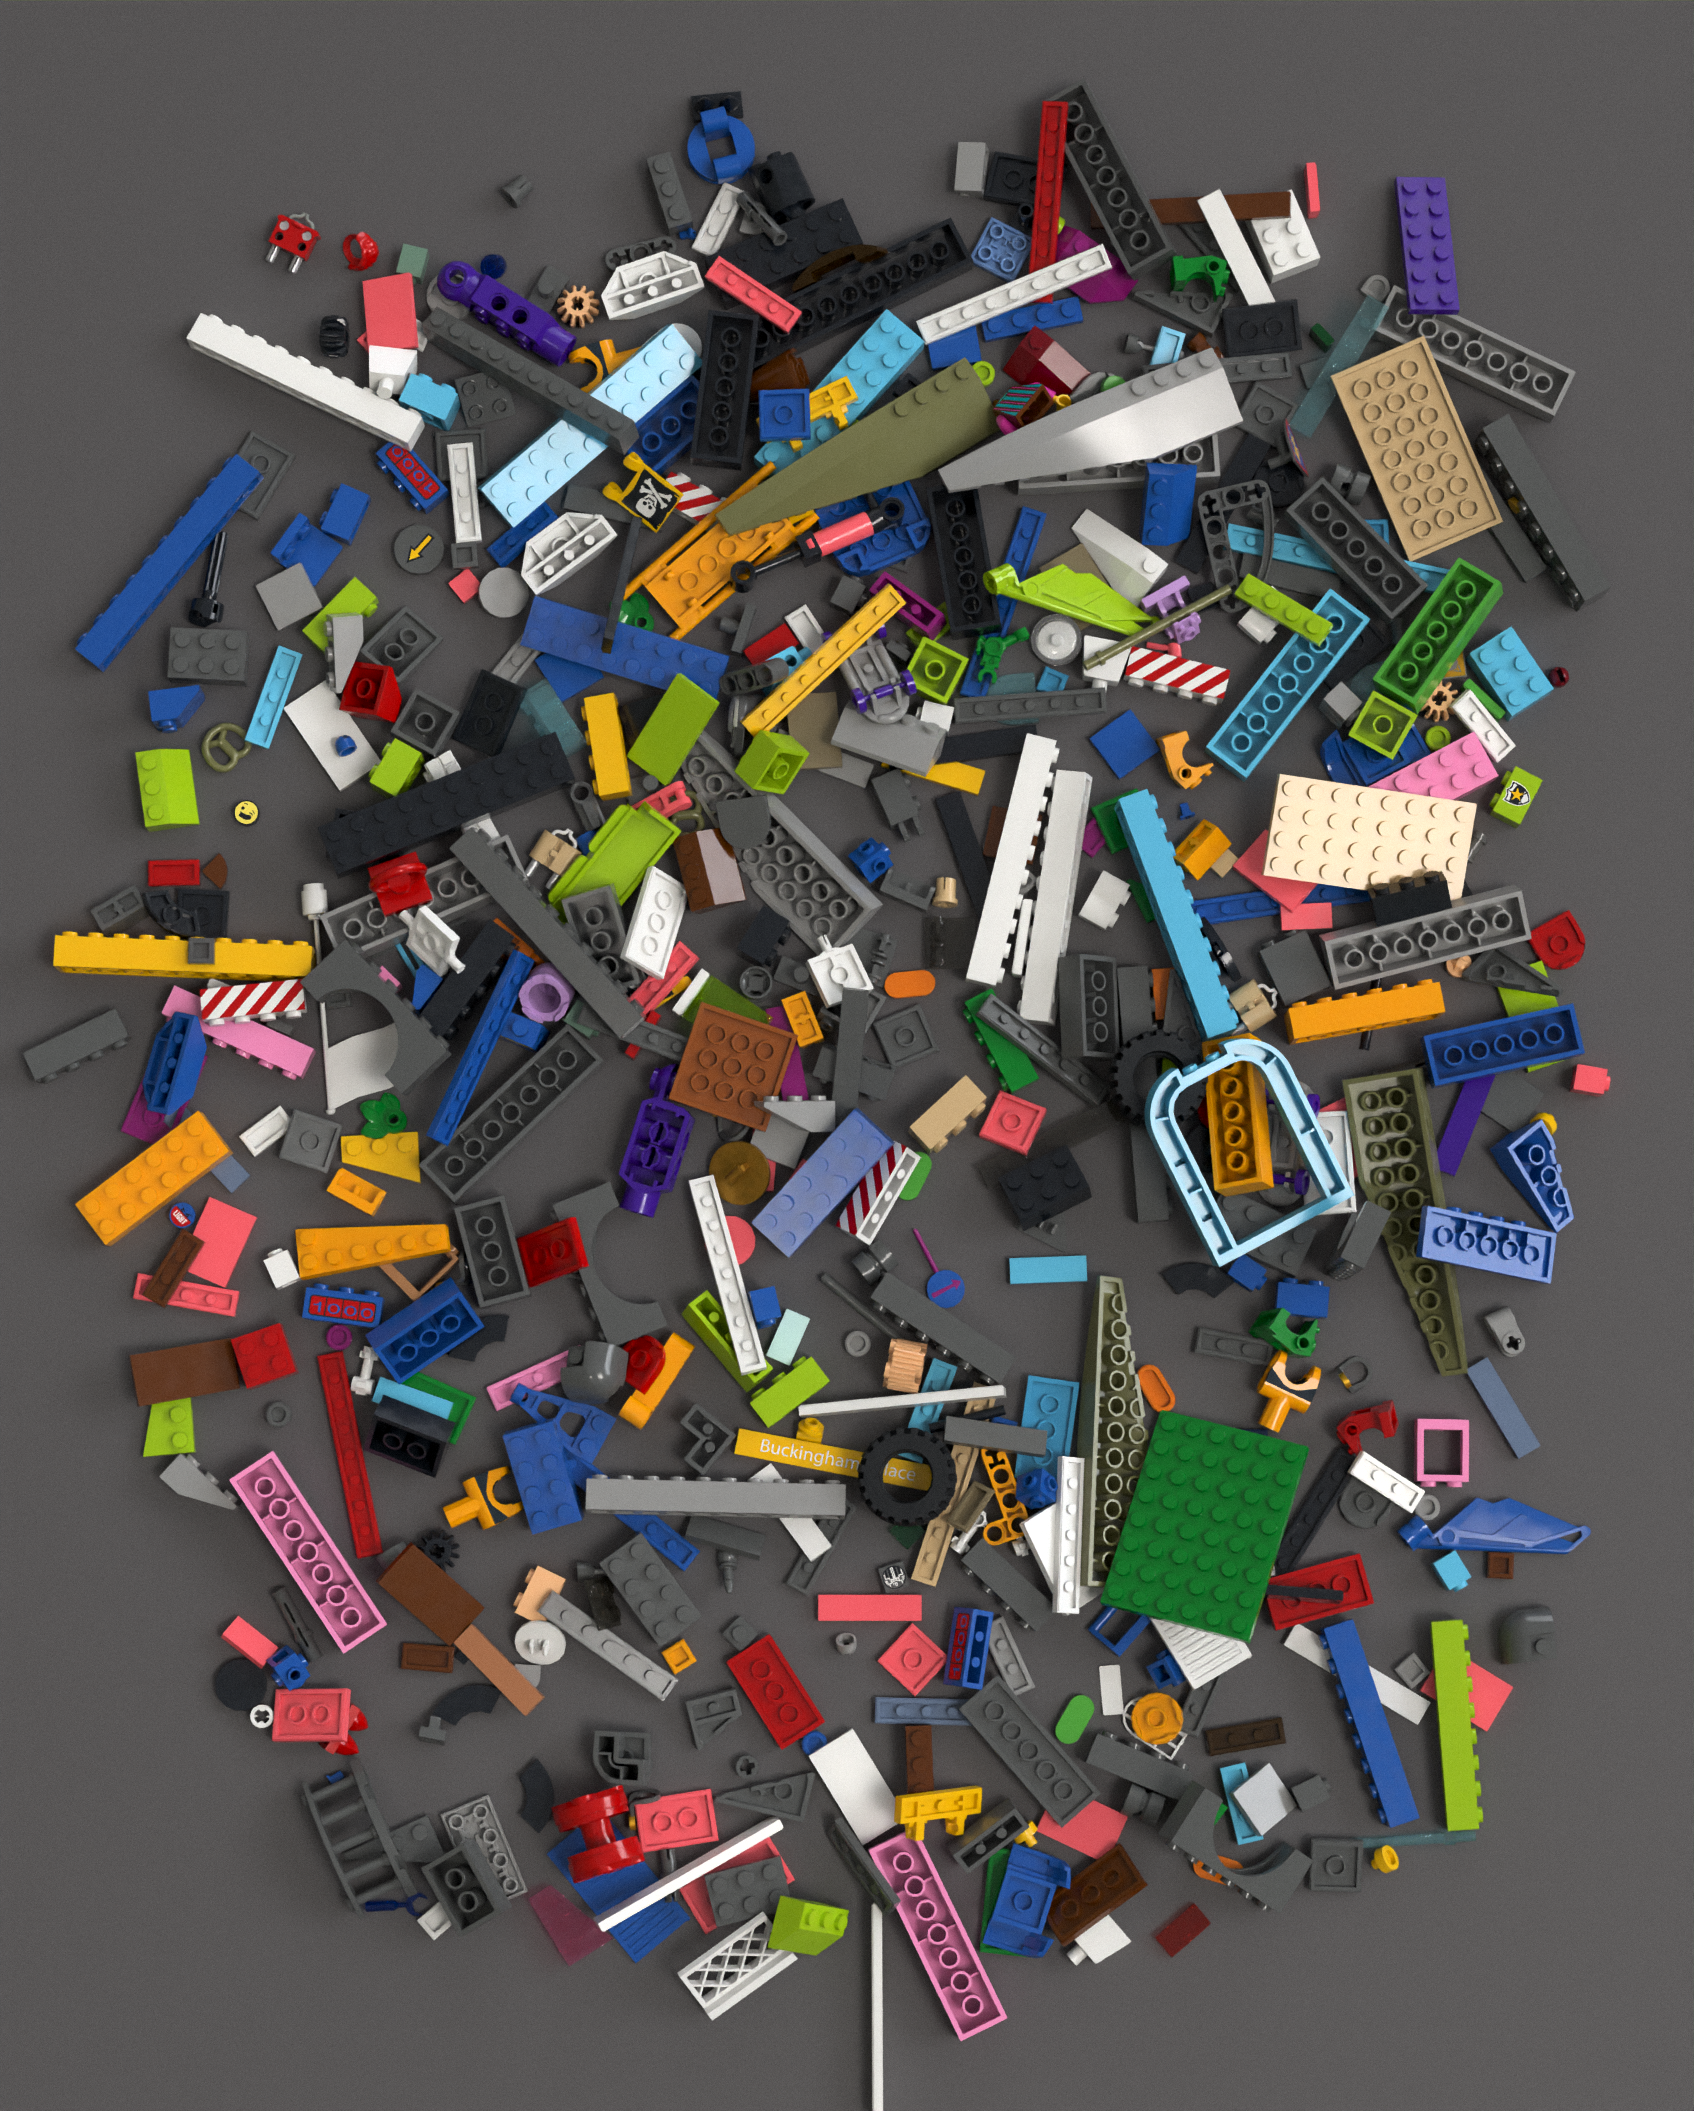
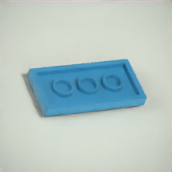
M1028 1375L1021 1427L1047 1431L1046 1455L1044 1458L1017 1454L1014 1478L1031 1472L1034 1469L1043 1468L1057 1479L1058 1457H1069L1079 1382Z

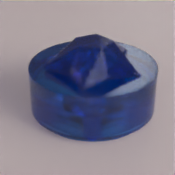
M499 254L487 255L481 261V272L493 279L501 278L507 270V263Z

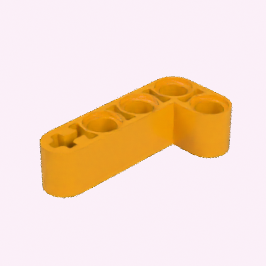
M674 1332L664 1346L666 1360L661 1373L645 1395L636 1389L633 1395L626 1401L618 1416L639 1430H642L690 1357L695 1345Z
M981 1449V1459L992 1489L995 1491L994 1495L1003 1519L986 1525L983 1529L982 1537L991 1546H996L1024 1536L1023 1532L1017 1533L1013 1531L1011 1523L1015 1518H1021L1025 1521L1029 1517L1024 1504L1017 1500L1014 1508H1007L1003 1504L1004 1495L1010 1493L1016 1497L1017 1485L1006 1453L999 1451L996 1454L997 1461L1003 1460L1004 1465H997L990 1469L989 1464H994L991 1456H986L985 1452L988 1450ZM998 1469L1005 1470L1008 1474V1480L1004 1484H999L994 1479V1473ZM990 1527L1000 1529L1001 1538L998 1541H991L987 1537V1531Z

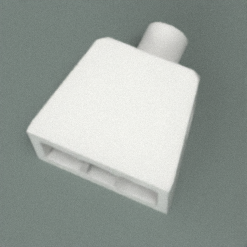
M370 345L369 388L377 392V395L382 399H388L392 394L401 395L411 373L415 375L417 373V350Z
M1085 635L1082 662L1093 657L1094 653L1098 650L1102 652L1119 643V641ZM1131 648L1108 659L1105 665L1100 666L1099 664L1086 671L1082 664V680L1092 682V688L1105 687L1107 690V685L1117 686Z
M1107 1915L1077 1937L1075 1941L1078 1944L1066 1955L1076 1966L1087 1956L1097 1964L1128 1945L1131 1940L1113 1919Z

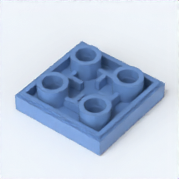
M991 217L971 254L973 265L1008 283L1016 280L1031 251L1032 237Z

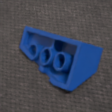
M1539 1119L1506 1135L1490 1150L1502 1171L1551 1230L1557 1233L1574 1219L1567 1189L1562 1184L1560 1172H1562L1561 1165L1557 1164L1554 1153V1149H1556L1555 1141L1543 1120Z

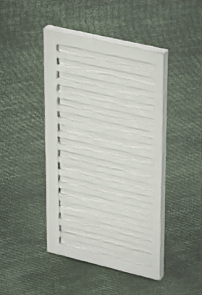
M1149 1617L1193 1691L1247 1658L1252 1657L1244 1642Z

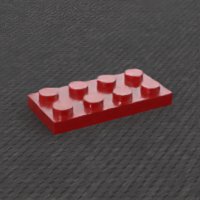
M1360 1553L1272 1577L1268 1583L1270 1585L1342 1590L1344 1592L1343 1601L1340 1604L1265 1598L1274 1631L1374 1604Z
M770 1634L726 1662L781 1750L825 1722Z

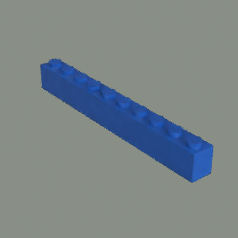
M237 454L233 458H228L217 478L213 477L207 483V490L202 496H198L192 501L188 513L177 519L174 524V530L169 536L165 535L159 541L158 549L155 553L148 555L141 565L142 568L136 575L130 576L125 584L126 588L121 594H116L111 599L110 607L104 614H99L93 622L94 626L92 629L78 639V646L75 650L104 672L212 542L216 534L222 530L264 479L261 473Z

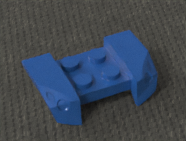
M1414 723L1393 760L1353 737L1342 742L1337 729L1322 743L1320 749V756L1331 782L1369 787L1431 754Z
M1013 1842L1004 1878L982 1943L1018 1955L1035 1959L1042 1958L1052 1945L1054 1939L1041 1934L1056 1886L1059 1885L1070 1889V1866L1057 1857Z

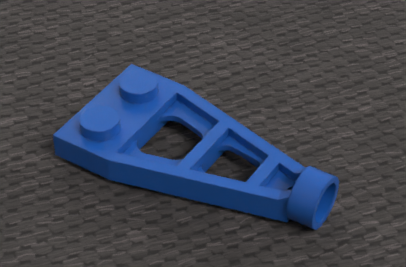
M518 1383L509 1399L514 1404L520 1405L537 1422L547 1420L537 1411L542 1401H548L557 1405L559 1411L555 1419L563 1446L569 1452L591 1464L616 1421L615 1417L595 1406L572 1402L569 1399L531 1390L521 1383ZM525 1393H527L528 1399L522 1402ZM567 1412L580 1414L585 1419L580 1432L575 1437L569 1436L560 1427V1420Z

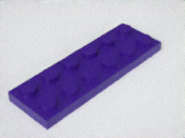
M1396 177L1394 186L1408 314L1457 315L1460 308L1445 178Z

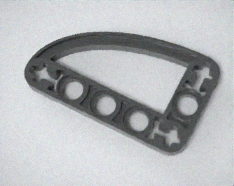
M1253 480L1206 491L1197 500L1198 512L1216 590L1227 585L1221 583L1218 579L1219 572L1222 570H1229L1233 575L1232 581L1228 584L1230 587L1235 585L1237 590L1240 586L1223 512L1261 503L1264 539L1262 559L1256 578L1264 583L1267 579L1274 548V514L1270 489L1265 481ZM1254 485H1259V488L1265 489V492L1261 494V498H1257L1256 495L1248 496L1250 501L1244 502L1245 494L1241 487H1247L1246 492L1254 490ZM1236 490L1239 492L1240 501L1237 504L1227 502L1226 494L1228 491ZM1205 496H1209L1211 500L1215 499L1216 503L1212 505L1213 513L1218 511L1219 516H1211L1204 519L1203 514H1209L1207 506H1202L1201 502L1205 501ZM1212 520H1216L1221 524V532L1217 535H1212L1207 530V525ZM1222 545L1226 548L1227 555L1224 559H1216L1213 556V548L1215 546ZM1232 590L1231 594L1233 598H1236L1234 594L1236 590ZM1228 596L1219 600L1221 609L1227 613H1235L1248 606V604L1238 599V602L1234 604L1235 608L1230 609L1229 605L1224 604Z

